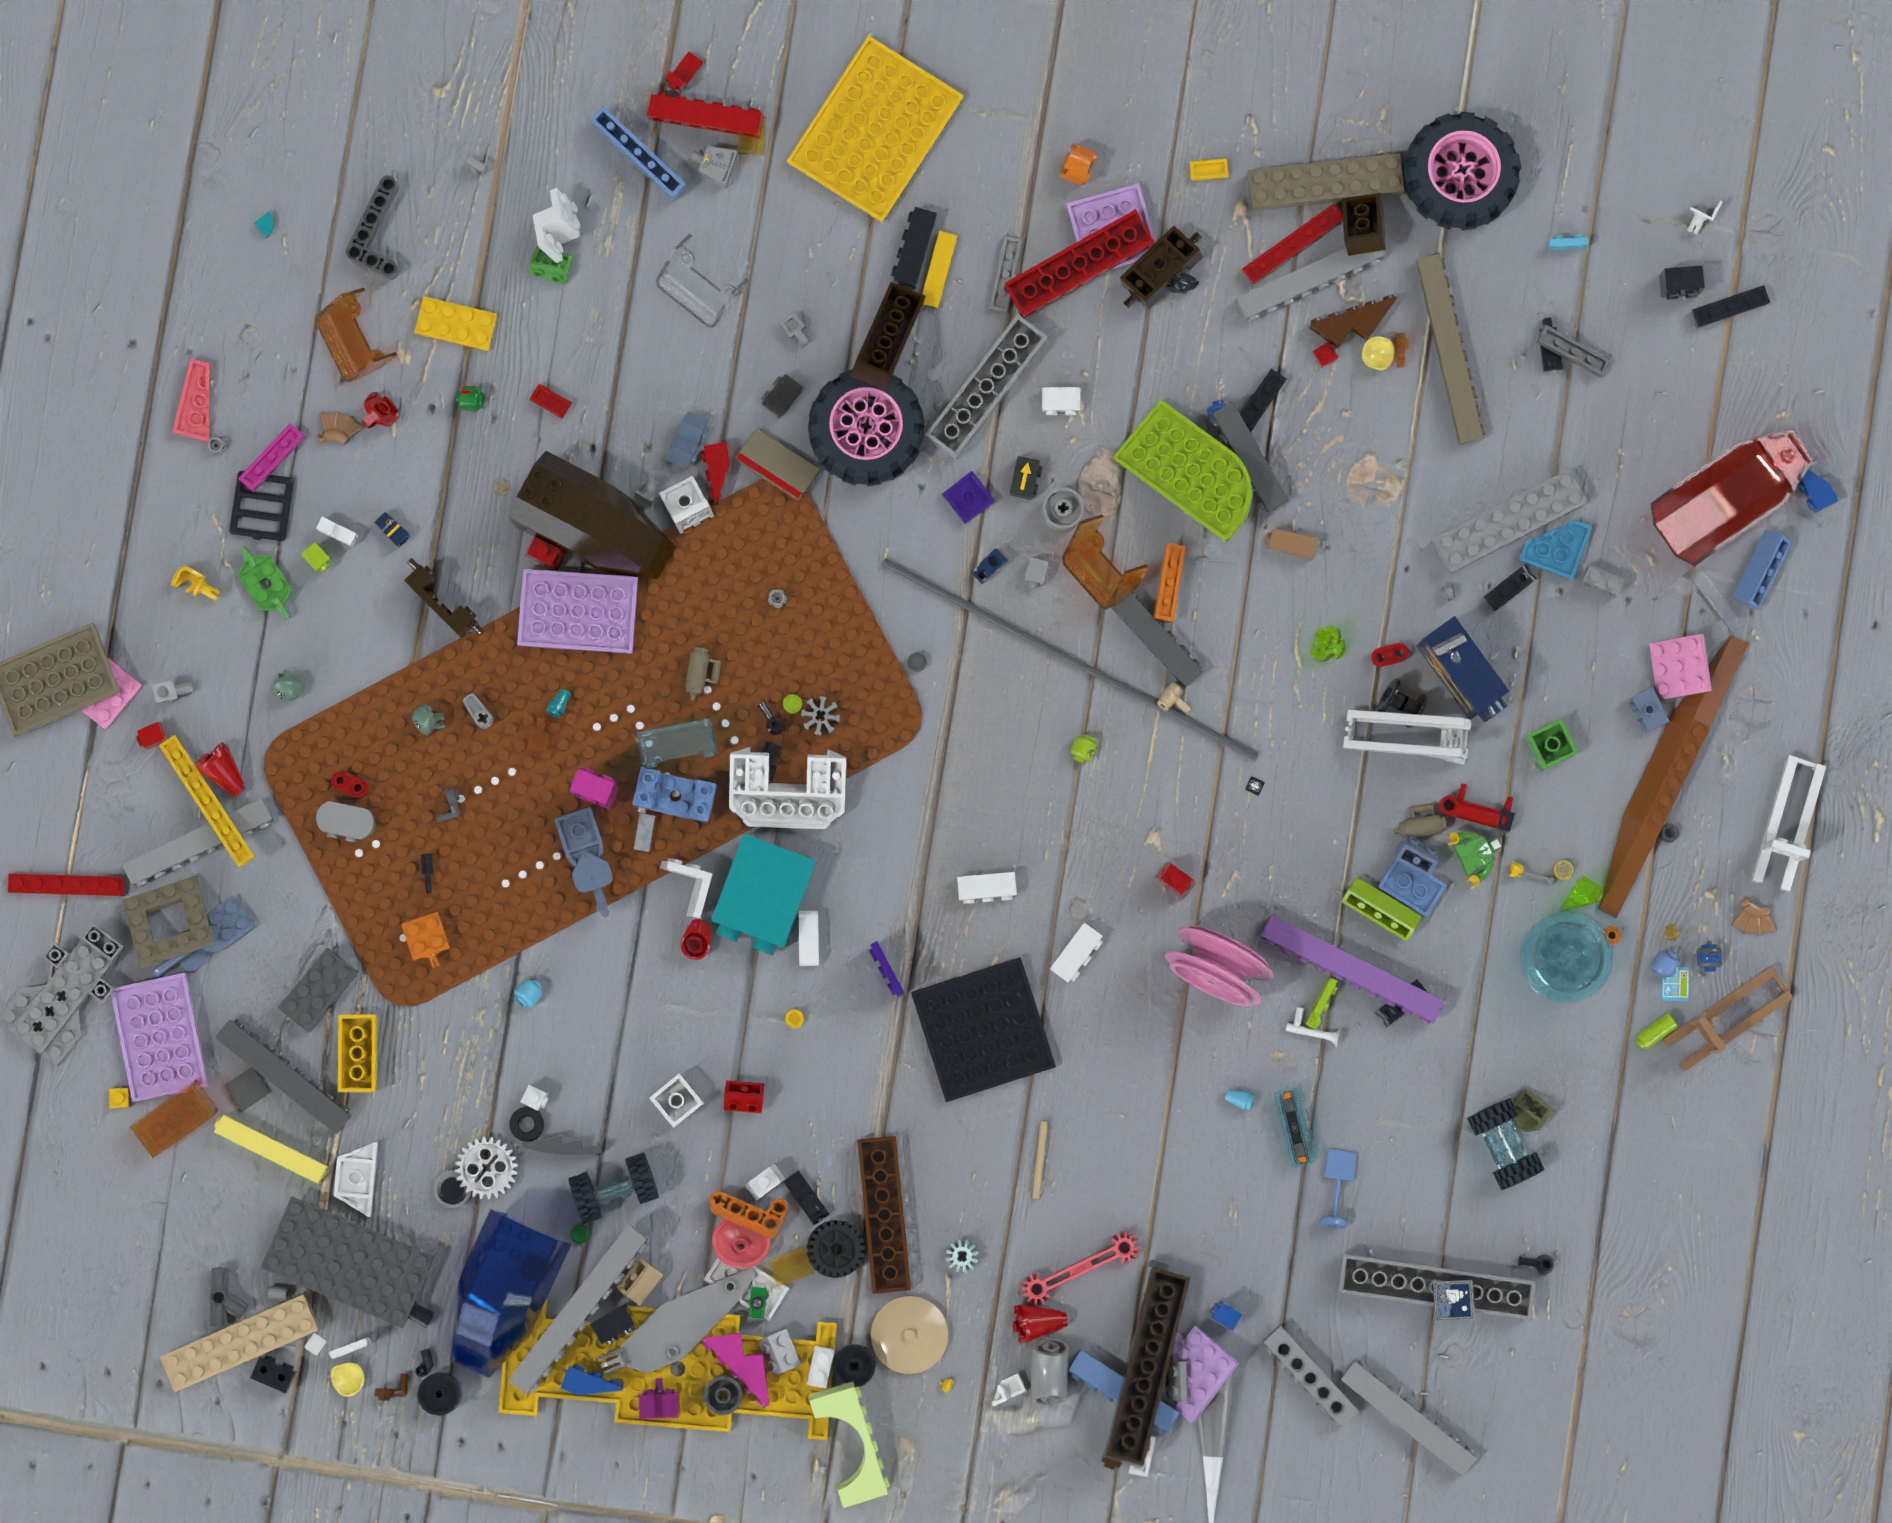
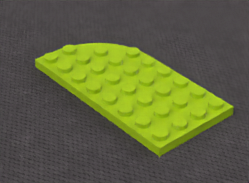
M1161 399L1112 457L1114 461L1225 543L1230 541L1248 516L1252 504L1253 488L1248 470L1241 459Z

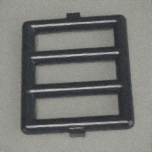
M239 471L229 533L253 537V540L269 539L284 541L288 527L294 479L270 474L265 482L286 484L284 496L243 490L244 484L238 478L245 471ZM249 498L283 503L282 514L240 509L241 499ZM239 516L280 522L279 533L238 528Z

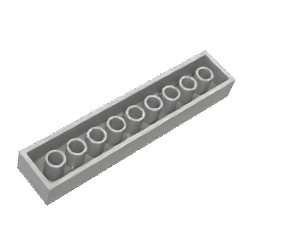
M631 1224L627 1225L508 1379L510 1383L526 1395L530 1392L532 1394L535 1393L541 1385L539 1380L542 1376L544 1378L547 1377L553 1369L551 1367L552 1363L559 1361L565 1354L563 1349L566 1345L569 1347L577 1338L575 1336L576 1332L583 1330L589 1323L587 1320L589 1315H595L600 1309V1301L602 1299L606 1300L613 1292L610 1288L614 1283L616 1285L620 1283L625 1276L623 1271L626 1268L630 1269L637 1260L634 1257L638 1252L640 1254L644 1252L649 1245L647 1243L649 1238Z
M1342 1254L1337 1293L1434 1306L1433 1282L1472 1280L1474 1312L1531 1320L1536 1281Z

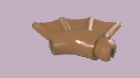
M337 411L330 414L320 412L323 433H318L317 436L320 443L337 441L345 445L351 436L363 429V425L357 424L352 419V416H343Z
M1747 897L1740 901V906L1743 907V910L1734 919L1731 926L1739 927L1744 934L1753 932L1759 936L1766 932H1777L1770 917L1769 906H1758Z

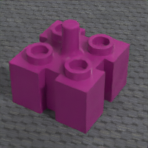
M655 1378V1389H647L639 1394V1419L680 1417V1392H675V1389L663 1390V1378Z

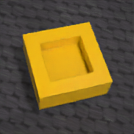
M109 1088V1108H130V1088Z

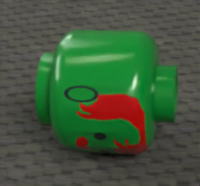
M463 386L461 391H457L456 403H459L461 410L476 412L483 408L485 393L482 392L481 388Z

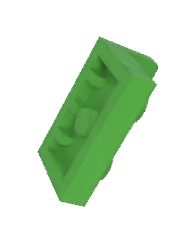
M536 246L530 262L529 274L537 278L551 280L555 283L566 284L573 256L562 253L563 261L556 263Z

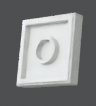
M370 1337L329 1352L332 1359L369 1346L372 1344Z

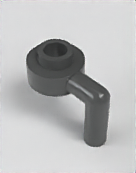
M452 786L445 788L451 812L436 815L438 823L458 818L460 815L457 800H460L457 789L453 790Z

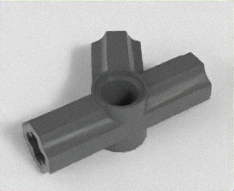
M225 1267L211 1268V1294L209 1298L210 1326L227 1327V1312L240 1319L248 1307L247 1303L228 1293L229 1268ZM216 1292L223 1293V1302L215 1300L214 1295Z

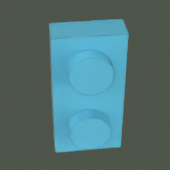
M1572 235L1571 238L1553 236L1548 241V250L1580 249L1588 246V237H1583V235Z

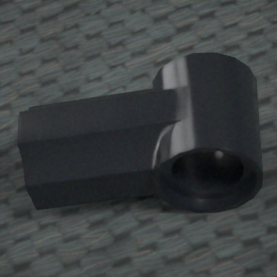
M765 742L762 753H769V782L772 783L781 746Z
M415 1301L408 1319L427 1328L435 1313L417 1304Z

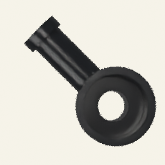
M765 701L757 707L760 708L767 719V731L771 735H780L785 729L784 720L781 717L773 716L766 705L767 703ZM778 722L779 727L776 729L772 728V723Z
M1540 1255L1536 1259L1522 1258V1256L1518 1258V1266L1535 1267L1542 1274L1550 1273L1555 1265L1553 1258L1549 1255ZM1544 1261L1549 1262L1548 1268L1543 1267Z

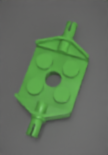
M246 546L243 549L240 548L239 551L245 558V562L237 576L259 608V611L277 610L284 621L287 620V617L290 618L291 615L286 610L285 604L293 590L270 555L253 556ZM269 579L271 586L268 589H263L261 587L262 580Z

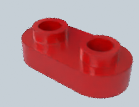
M1396 643L1377 648L1371 654V662L1376 667H1385L1404 662L1409 656L1408 647L1405 644ZM1396 650H1400L1402 652V656H1396ZM1377 655H1382L1384 657L1383 661H1378Z
M336 772L331 778V784L336 790L355 798H363L369 791L368 784L364 780L346 772ZM340 777L344 779V782L342 784L337 783V780ZM361 785V791L356 792L355 786Z

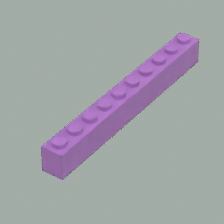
M1271 915L1261 935L1265 944L1272 947L1275 944L1281 947L1280 951L1287 955L1293 953L1298 956L1297 959L1306 964L1311 962L1315 964V968L1325 973L1327 970L1333 973L1332 977L1340 981L1345 979L1350 982V986L1358 990L1363 988L1367 990L1368 995L1374 998L1379 996L1385 999L1384 1003L1392 1007L1398 1005L1402 1007V1012L1410 1016L1414 1013L1420 1016L1419 1020L1426 1024L1435 1022L1445 1002Z

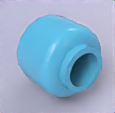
M528 979L523 980L514 990L515 1001L523 1008L533 1007L543 996L541 984L534 979L532 981Z

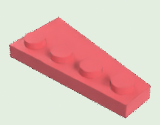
M190 359L172 433L206 442L210 440L209 363Z

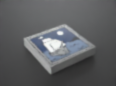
M1472 1280L1433 1282L1435 1321L1475 1319Z

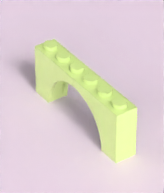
M852 1381L808 1395L815 1419L834 1417L844 1420L858 1431L864 1442V1455L859 1468L850 1478L837 1484L843 1508L887 1495V1488L890 1487L887 1476L883 1477L881 1472L884 1469L881 1458L877 1459L875 1453L879 1450L876 1440L872 1441L870 1434L873 1433L870 1422L866 1423L864 1416H867L865 1405H860L859 1398H862L859 1386L855 1387Z

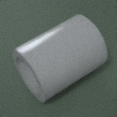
M270 1286L268 1299L286 1302L288 1288Z

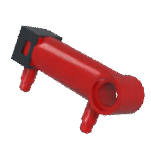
M1461 784L1456 798L1448 795L1443 797L1438 803L1439 812L1445 816H1452L1485 825L1506 833L1510 832L1515 813L1510 812L1513 804V797L1510 796L1507 797L1503 810L1464 800L1466 784ZM1445 801L1453 803L1451 811H1447L1444 808L1443 804Z

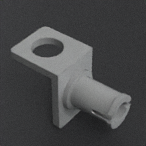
M651 478L648 479L642 492L636 490L633 500L638 506L644 508L646 515H648L653 506V499L651 497L659 486V483Z
M170 680L151 686L155 703L169 701L171 704L177 699V696L193 693L190 681L174 685L173 681ZM160 687H165L167 696L164 698L157 694V690Z

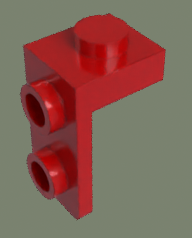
M687 52L673 72L669 71L665 76L667 86L674 91L678 90L682 93L703 65V61L691 52Z

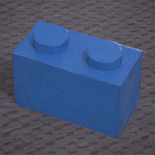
M1221 1301L1219 1304L1215 1303L1210 1311L1212 1319L1232 1331L1243 1315Z

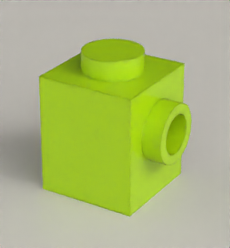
M316 542L312 543L301 553V556L317 573L320 571L323 573L331 566L330 562L332 560Z

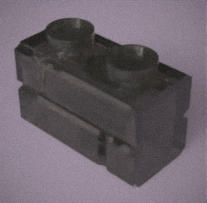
M784 374L783 377L779 375L773 383L775 387L772 391L767 390L761 398L763 400L762 406L778 419L782 418L803 391V387L787 374Z

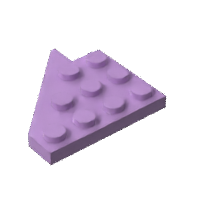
M1198 1325L1193 1327L1186 1338L1177 1332L1172 1350L1173 1361L1186 1362L1187 1401H1176L1177 1411L1190 1423H1194L1239 1364Z

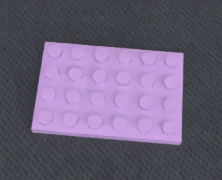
M523 569L517 645L633 654L638 577Z
M181 973L116 987L111 993L132 1102L209 1086L187 974Z

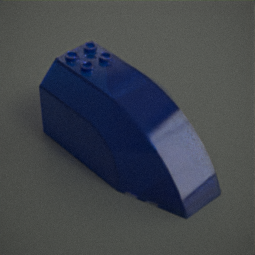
M490 1209L459 1279L454 1338L455 1362L488 1378L496 1372L506 1361V1358L532 1332L572 1245L569 1242L552 1238L506 1217L507 1213Z

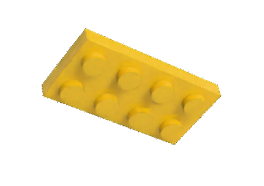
M423 296L414 333L489 352L498 314Z

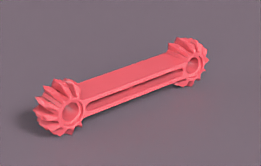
M1127 1231L1123 1232V1238L1117 1232V1241L1112 1237L1110 1238L1115 1245L1042 1280H1039L1040 1273L1038 1272L1036 1273V1279H1033L1032 1274H1029L1030 1282L1023 1279V1282L1028 1284L1027 1287L1020 1286L1021 1290H1027L1021 1296L1026 1297L1029 1295L1027 1303H1030L1032 1298H1034V1306H1037V1299H1040L1041 1304H1045L1042 1297L1051 1298L1046 1294V1291L1109 1261L1122 1257L1121 1264H1125V1258L1127 1257L1128 1262L1132 1263L1130 1255L1138 1258V1255L1133 1253V1251L1141 1250L1140 1247H1134L1135 1244L1139 1243V1240L1131 1241L1135 1236L1134 1234H1131L1127 1239ZM1127 1242L1130 1249L1127 1253L1119 1251L1120 1243ZM1112 1250L1115 1251L1114 1256L1095 1265L1091 1264V1260ZM1063 1273H1070L1069 1277L1050 1286L1045 1285L1047 1281ZM1036 1283L1042 1286V1292L1038 1295L1031 1292L1032 1285Z

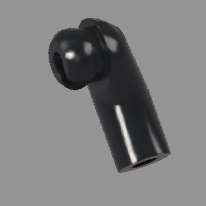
M430 1349L420 1351L423 1361L415 1369V1374L418 1377L427 1376L434 1366Z

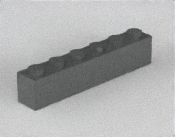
M1229 401L1210 412L1212 416L1210 420L1215 428L1218 427L1222 433L1219 435L1225 445H1229L1231 451L1241 459L1247 468L1252 481L1253 494L1256 493L1259 500L1257 503L1261 510H1266V512L1270 513L1287 503L1289 500L1234 403Z
M1124 587L1108 602V605L1177 681L1186 688L1202 674V665L1196 659L1192 660L1188 656L1190 652L1184 645L1179 646L1175 640L1177 638L1170 630L1168 632L1165 631L1161 620L1153 618L1149 613L1151 611L1144 602L1141 604L1136 599L1138 595L1131 588L1128 590Z

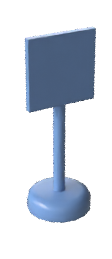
M1328 1149L1325 1177L1336 1179L1332 1215L1321 1217L1319 1221L1321 1226L1335 1229L1346 1228V1221L1336 1217L1341 1180L1353 1182L1357 1153Z

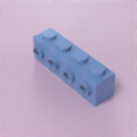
M1765 529L1732 598L1741 605L1760 610L1793 542L1783 534Z

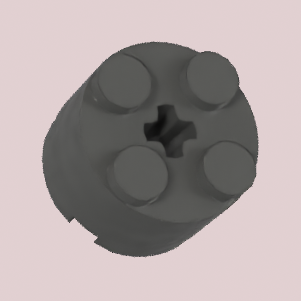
M729 1375L714 1377L708 1382L704 1390L705 1404L715 1414H731L738 1409L743 1400L741 1384ZM720 1390L722 1392H724L725 1390L728 1392L727 1400L725 1398H723L722 1400L719 1398Z

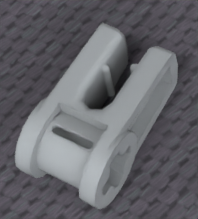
M475 694L467 695L463 699V703L475 723L482 729L490 728L493 724L492 715ZM482 715L487 717V722L485 724L483 722H480V717Z

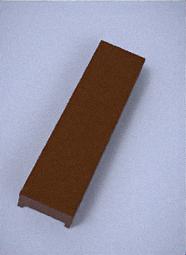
M896 1136L859 1139L857 1143L873 1294L911 1290Z

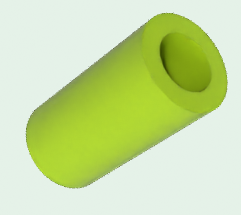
M1666 1012L1635 1035L1637 1038L1635 1042L1641 1050L1645 1049L1648 1051L1676 1030L1678 1026Z

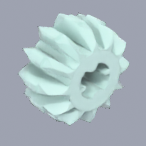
M958 1240V1248H956L955 1244H951L954 1252L951 1250L946 1251L948 1254H953V1257H947L946 1261H954L949 1265L950 1268L955 1264L958 1265L956 1272H959L960 1266H963V1272L966 1273V1265L973 1269L974 1267L970 1262H978L977 1259L972 1258V1256L978 1255V1252L971 1253L975 1245H971L968 1249L969 1241L967 1240L964 1247L961 1244V1240ZM959 1251H962V1253L963 1251H965L967 1253L966 1261L963 1262V1260H961L960 1262L957 1259L959 1257V1255L957 1254Z

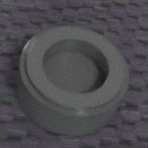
M1150 1260L1148 1267L1167 1271L1169 1266L1159 1261Z

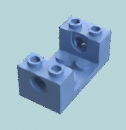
M641 767L632 805L709 824L718 786L706 781H694ZM673 791L681 793V799L677 802L672 801L670 798Z

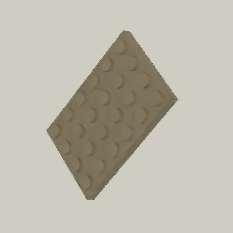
M93 622L0 662V701L15 738L121 693L98 630Z

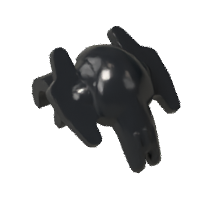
M1160 261V263H1161L1163 266H1165V262H1164V261ZM1181 273L1170 282L1171 285L1165 287L1171 292L1186 294L1187 291L1195 289L1199 285V281H1196V278L1189 274Z

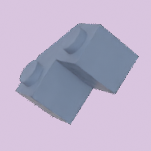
M687 411L681 422L678 434L670 447L666 461L688 469L691 463L694 464L698 457L696 451L702 438H706L709 428H707L708 420Z

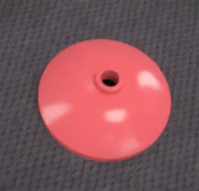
M725 1219L716 1227L713 1233L712 1247L718 1259L724 1264L734 1268H750L765 1259L770 1249V1238Z

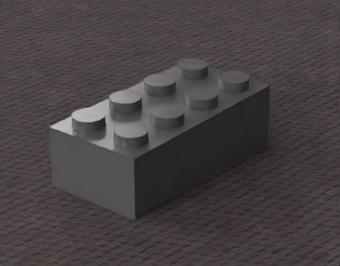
M326 948L278 1006V1009L306 1032L310 1033L359 972L331 949Z

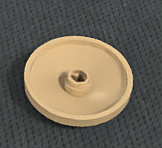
M903 1296L891 1300L879 1310L872 1324L871 1342L874 1352L885 1366L899 1373L916 1374L926 1371L940 1360L948 1343V1327L943 1314L933 1303L916 1296Z

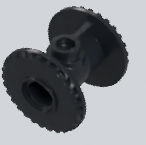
M1394 679L1385 689L1378 704V711L1384 712L1390 706L1403 714L1421 715L1427 703V695L1423 693L1414 700L1398 691L1400 680Z

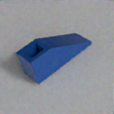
M1793 459L1789 462V471L1793 477L1796 476L1799 482L1797 486L1802 494L1805 493L1808 499L1806 503L1811 511L1813 510L1817 513L1839 501L1830 483L1797 460Z
M574 1364L573 1367H568L560 1389L578 1396L622 1391L624 1389L623 1386H620V1381L610 1378V1381L602 1378V1374L592 1371V1374L584 1371V1367Z

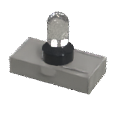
M1459 633L1432 648L1438 656L1446 652L1451 653L1453 662L1459 664L1461 658L1458 652L1454 651L1458 649V645L1467 640L1462 633Z

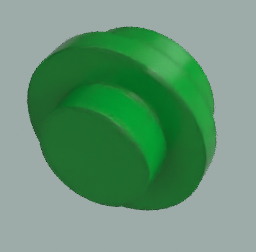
M582 1224L575 1225L570 1231L571 1239L578 1244L586 1242L590 1235L589 1229Z

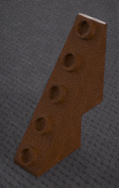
M1393 294L1383 297V301L1377 303L1375 300L1366 302L1365 306L1361 308L1353 306L1346 309L1347 312L1342 314L1338 311L1329 314V318L1323 320L1321 317L1310 320L1309 329L1327 342H1330L1337 349L1351 331L1367 341L1398 297H1394Z

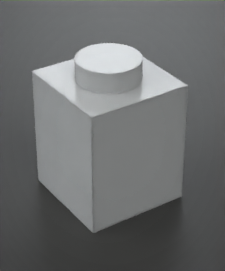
M1030 557L1024 582H1028V586L1039 588V585L1043 586L1049 562Z

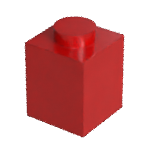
M155 722L137 730L139 735L136 737L140 747L144 746L147 750L168 739L160 722Z

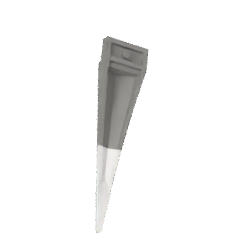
M1232 1374L1198 1417L1209 1523L1214 1522L1233 1392L1231 1390Z

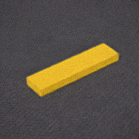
M943 231L938 233L922 293L926 296L923 303L924 306L935 309L939 308L958 235Z

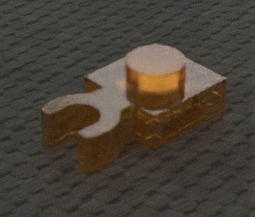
M1405 332L1397 333L1395 336L1396 367L1405 366V349H1408V338H1405Z

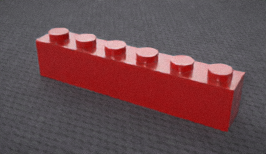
M657 92V95L651 94L647 117L651 121L761 138L765 116L759 109L749 108V110H745L738 105L727 107L723 106V103L720 102L709 104L705 103L702 99L696 98L694 101H691L679 95L673 98L661 92Z

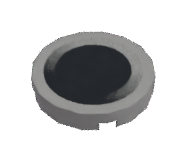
M455 1170L445 1171L440 1174L433 1186L437 1202L447 1208L463 1206L470 1199L472 1191L465 1193L467 1186L460 1187L463 1180L457 1181L460 1173H455Z

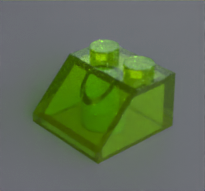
M1586 876L1579 877L1559 908V911L1564 912L1598 904L1603 896V893H1601L1603 887Z

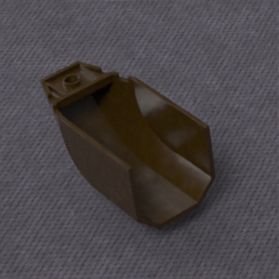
M545 451L534 463L516 496L509 516L516 528L560 548L564 553L599 571H610L658 580L676 548V545L628 495L606 481L548 451Z

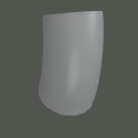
M1046 1337L1037 1339L1033 1343L1031 1394L1032 1402L1035 1404H1059L1068 1400L1067 1372L1069 1346L1060 1339Z

